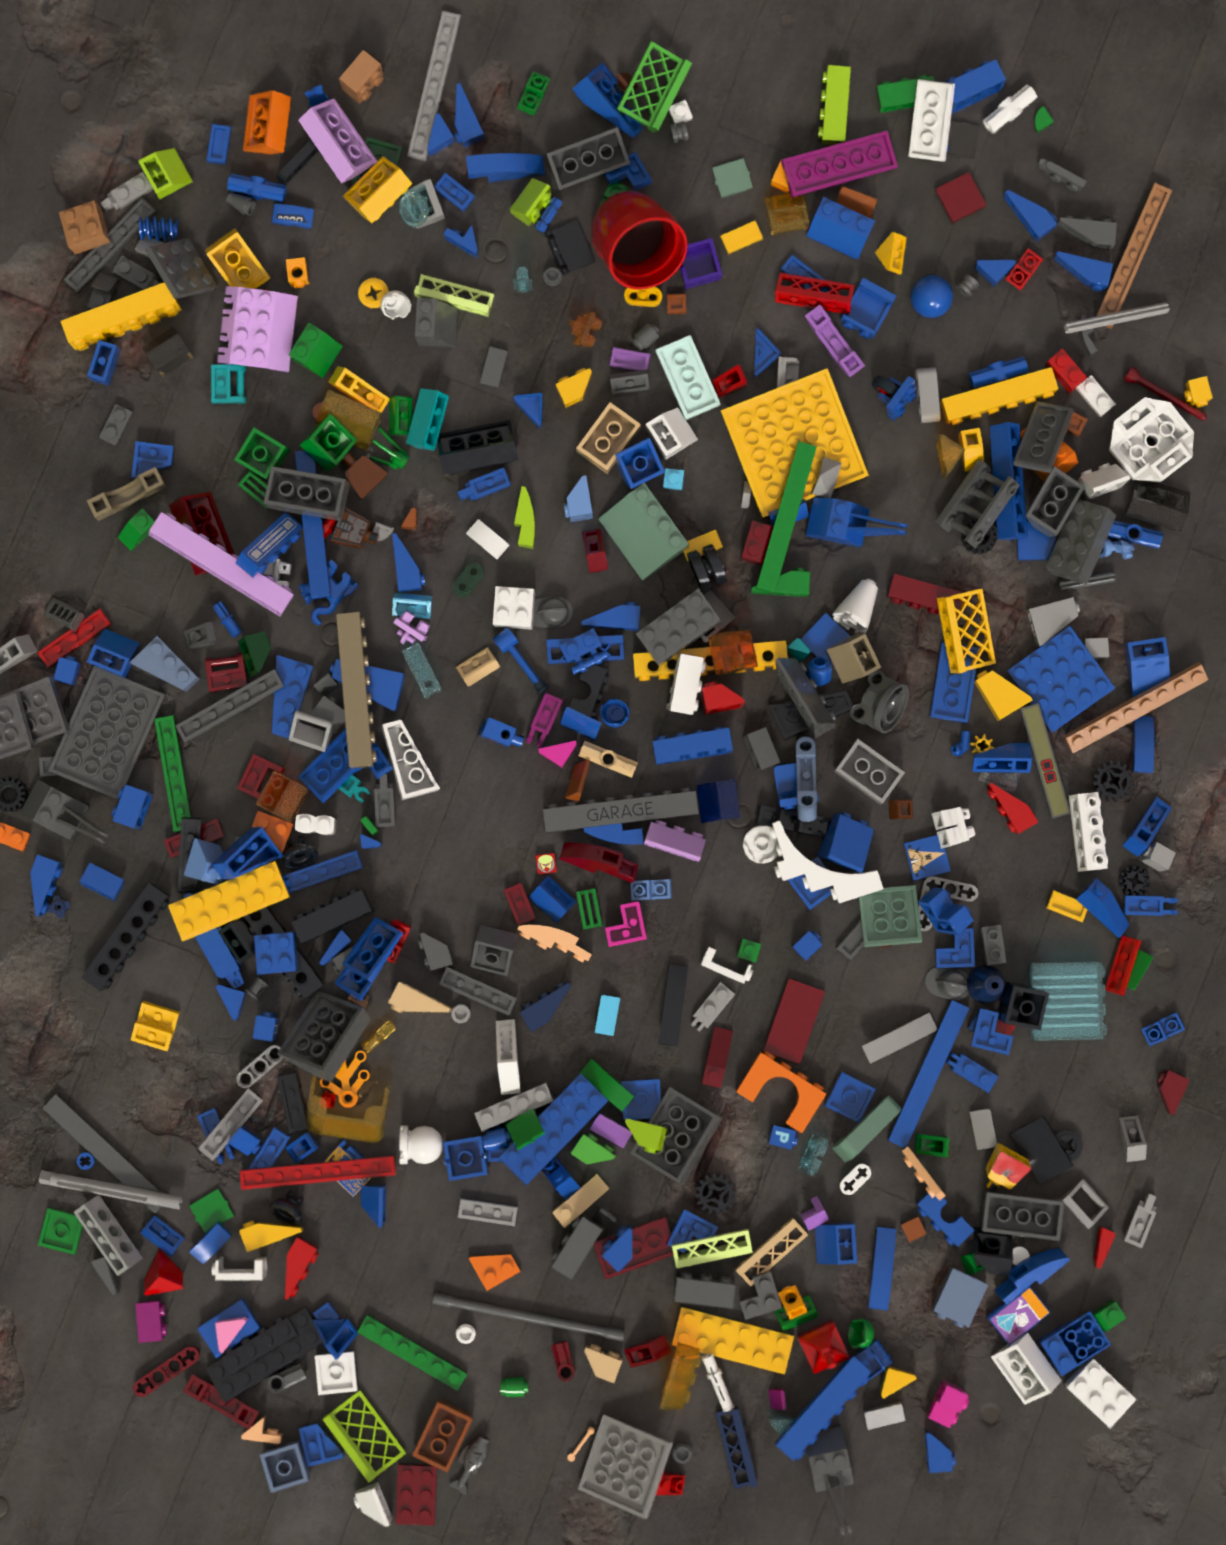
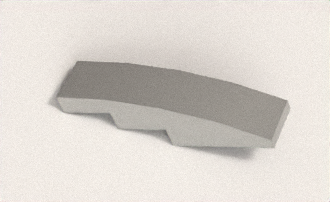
M929 1012L861 1047L871 1064L938 1029Z

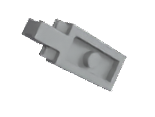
M142 172L107 194L108 198L102 201L101 205L106 212L114 207L116 210L119 208L123 209L151 192L153 188Z
M1147 1192L1144 1202L1139 1201L1123 1241L1140 1248L1143 1247L1156 1215L1157 1207L1153 1206L1156 1199L1155 1195Z

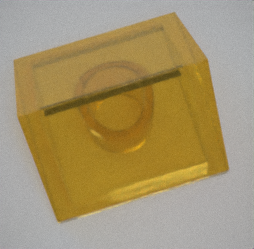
M942 434L938 436L935 443L942 478L944 479L950 474L966 449Z

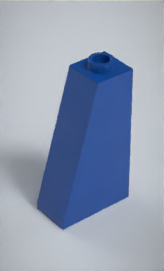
M336 659L335 663L331 664L330 674H332L334 680L342 684L340 660ZM366 666V674H370V685H367L368 693L372 695V700L393 712H397L405 677L404 673Z

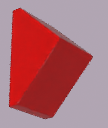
M739 364L713 379L712 383L718 397L721 398L745 388L747 380Z

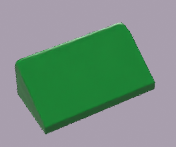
M392 396L389 398V435H408L412 422V397Z
M1138 950L1127 988L1131 990L1136 989L1153 959L1151 955Z
M810 1295L802 1298L808 1312L790 1320L784 1306L782 1309L774 1311L783 1332L819 1316Z

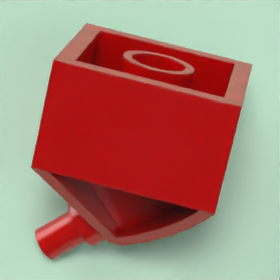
M832 1319L797 1335L814 1374L827 1368L833 1369L836 1364L850 1358Z

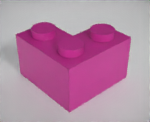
M639 901L620 905L624 924L605 928L609 947L646 940L647 937Z
M942 1380L929 1408L927 1417L950 1428L952 1424L955 1425L959 1416L958 1413H961L962 1409H966L969 1403L968 1394L964 1389Z

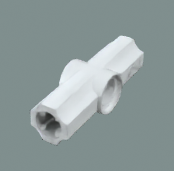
M1025 85L1015 95L1006 98L997 107L998 109L983 120L987 130L994 134L1008 121L1011 122L1018 117L1023 109L1037 98L1033 88Z

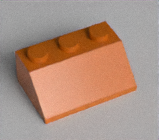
M274 90L250 95L243 151L263 154L284 152L290 96Z

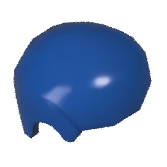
M609 699L604 705H601L599 715L606 725L617 728L623 726L628 721L630 709L620 699Z

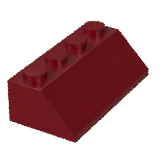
M211 491L183 496L169 505L171 513L178 523L189 525L197 535L200 533L209 538L210 543L221 545L226 549L225 552L231 556L234 554ZM190 561L195 576L209 573Z

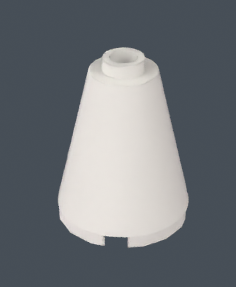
M870 579L861 580L833 612V615H835L833 617L834 621L847 630L850 627L856 629L854 633H866L878 592L876 583Z

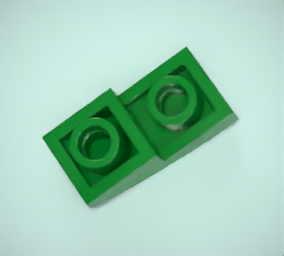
M533 71L517 109L535 116L551 78Z

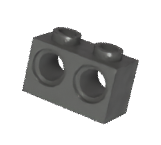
M1001 925L979 927L984 965L1006 963Z

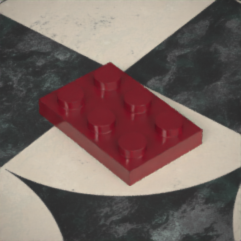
M398 1464L396 1524L435 1526L437 1467L433 1465Z

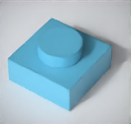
M665 468L663 488L682 490L684 470Z

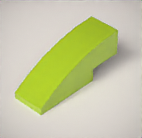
M522 486L514 525L521 527L518 546L534 549V512L526 487Z

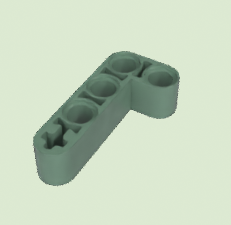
M887 1095L846 1136L835 1143L832 1149L844 1162L853 1159L885 1128L902 1108L890 1095Z

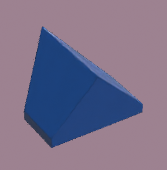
M543 394L515 395L513 397L514 402L540 429L543 417Z
M348 1319L312 1320L325 1347L335 1360L342 1355L358 1334Z

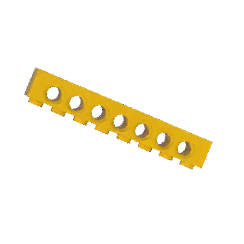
M786 641L683 649L679 652L681 654L704 658L703 662H705L707 657L715 658L716 664L714 666L706 665L704 673H701L700 676H706L708 672H715L716 675L727 674V670H734V673L746 672V669L753 668L754 671H764L765 667H772L773 670H776L775 660L778 658H788ZM649 652L633 654L635 678H639V681L651 680L650 677L657 676L659 680L669 679V675H674L675 669H669L667 662L659 666L656 671H650L648 664L652 661L655 662ZM770 652L773 655V659L765 661L762 654ZM746 653H750L753 655L754 661L746 663L743 656ZM676 654L670 660H675L677 662L678 654ZM732 655L735 658V662L728 665L725 663L724 657Z

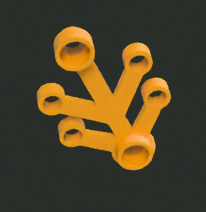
M362 1050L356 1052L355 1058L348 1068L345 1060L335 1075L341 1081L342 1088L332 1082L325 1086L323 1085L324 1079L320 1080V1085L338 1095L340 1104L346 1108L353 1107L357 1103V1091L364 1081L370 1078L368 1070H361L358 1073V1079L350 1088L349 1079L360 1063L367 1058L366 1052ZM358 1053L364 1054L363 1060L357 1058ZM362 1072L367 1073L368 1076L366 1079L361 1078ZM347 1094L352 1096V1100L349 1102L345 1100Z

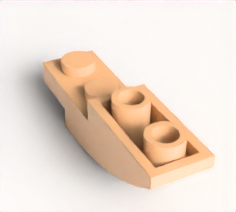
M521 925L518 927V930L521 931L519 935L528 940L531 937L537 940L536 945L545 950L547 947L552 948L556 942L558 943L557 948L565 953L570 950L575 953L573 957L581 962L584 960L589 961L592 954L576 945L579 940L578 937L563 930L542 925Z

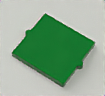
M533 1108L522 1115H518L517 1118L506 1124L518 1150L529 1143H533L535 1139L545 1134Z
M219 1188L189 1206L196 1217L195 1221L199 1222L204 1233L215 1223L219 1222L222 1224L235 1216L228 1205L229 1201L225 1200Z

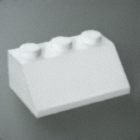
M1028 1333L1022 1335L1010 1346L1009 1344L1005 1345L991 1356L1024 1405L1050 1394L1062 1381Z

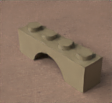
M154 467L138 475L129 484L113 491L103 492L87 500V503L94 517L100 521L167 488L160 471Z

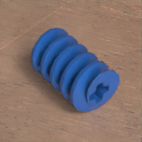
M139 216L140 239L144 240L147 235L148 240L151 241L153 235H155L156 241H159L161 236L164 242L167 241L169 236L171 241H175L178 236V218L173 223L171 217H169L167 223H165L163 217L157 222L156 216H154L150 222L148 216L145 217L144 221Z

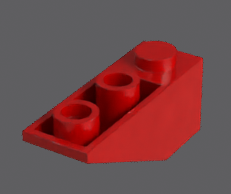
M993 783L987 785L989 789L986 791L992 800H996L998 804L996 808L1000 815H1005L1008 820L1006 825L1011 833L1015 832L1017 835L1038 823L1027 804Z
M300 1236L296 1238L287 1253L286 1300L290 1296L295 1297L300 1288L297 1284L300 1279L304 1281L310 1271L307 1269L310 1262L314 1264L319 1255L316 1252L319 1247Z

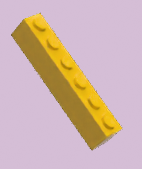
M1050 367L943 398L940 404L946 424L952 423V425L962 423L963 419L969 417L970 420L980 418L983 413L995 414L1000 411V408H1015L1018 406L1017 403L1025 402V404H1029L1042 396L1043 399L1054 396L1058 386L1053 369Z

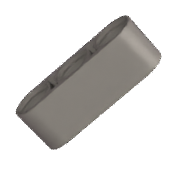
M936 367L916 369L920 423L940 422Z
M281 1045L270 1046L237 1075L238 1085L243 1088L254 1085L284 1059L280 1056L278 1059H274L271 1056L272 1049H280ZM258 1061H263L266 1064L263 1072L256 1068ZM245 1073L251 1077L249 1084L242 1082V1075Z

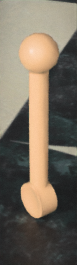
M593 1427L587 1429L586 1435L575 1450L568 1454L567 1458L569 1461L575 1460V1455L590 1435L594 1434L595 1429Z

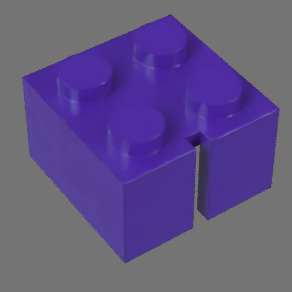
M712 238L687 245L686 257L679 270L681 269V277L685 289L722 279V271Z

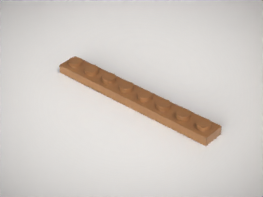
M1154 183L1096 316L1120 311L1171 195V189ZM1114 324L1105 327L1112 329Z
M1197 662L1063 735L1071 752L1075 753L1206 682L1208 678L1202 664Z

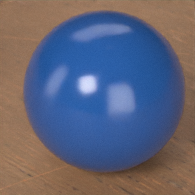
M924 276L912 287L910 294L911 304L914 310L923 317L936 318L942 316L951 307L953 301L952 288L940 276Z

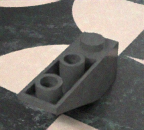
M1065 215L1060 217L1057 222L1058 226L1092 248L1112 250L1115 246L1117 223L1112 222L1110 219L1094 221L1090 217L1074 219V216Z

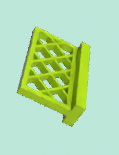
M360 1390L322 1418L368 1483L406 1454ZM358 1396L364 1402L363 1410L352 1409V1402ZM340 1410L349 1411L347 1422L338 1421L335 1414ZM351 1411L362 1413L361 1424L349 1423ZM365 1413L374 1415V1426L363 1425ZM377 1421L382 1427H377ZM341 1424L346 1425V1431ZM349 1425L360 1427L359 1438H353L348 1435ZM363 1427L374 1429L372 1440L361 1439ZM376 1429L385 1430L387 1433L386 1442L375 1441ZM389 1437L393 1441V1443L388 1442ZM353 1440L358 1441L357 1446H356V1444L353 1442ZM360 1441L372 1443L370 1454L361 1453L359 1450ZM374 1443L385 1444L384 1456L372 1454ZM387 1446H396L400 1453L395 1457L386 1456ZM364 1456H369V1462ZM372 1457L383 1458L382 1467L377 1471L371 1466ZM385 1459H391L385 1464Z

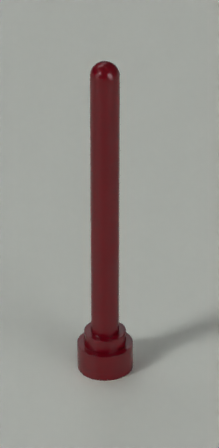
M1131 366L1123 380L1134 384L1136 382L1198 419L1206 420L1207 415L1141 377L1138 370Z

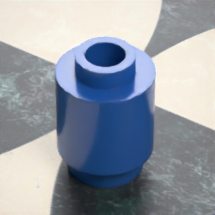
M505 1128L487 1132L486 1135L482 1136L486 1151H495L509 1147V1142H512L509 1131H505Z

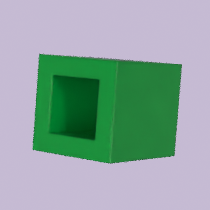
M742 939L737 957L756 963L761 944Z

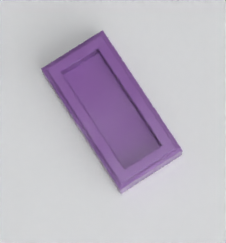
M613 347L609 367L630 371L648 370L650 354Z

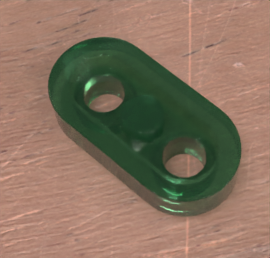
M470 563L466 566L453 584V591L458 597L465 598L472 593L484 576L482 566L478 563ZM472 569H476L478 571V573L475 576L470 574ZM461 584L466 585L464 591L459 590Z

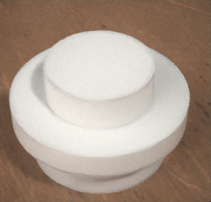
M469 1324L460 1325L456 1331L457 1339L464 1344L472 1342L476 1335L475 1329Z

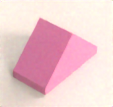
M239 1317L218 1320L215 1323L218 1347L221 1353L225 1351L248 1318Z

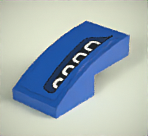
M274 204L271 223L310 229L312 227L314 209Z

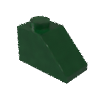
M265 631L247 635L238 640L250 677L261 671L271 650V642L269 637L266 636Z

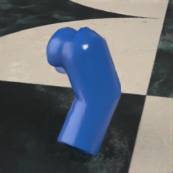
M961 731V741L950 749L954 756H961L969 750L970 731Z

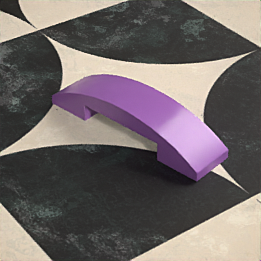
M818 305L804 316L820 342L849 378L865 366L855 351L851 350L834 327L830 317L821 305Z

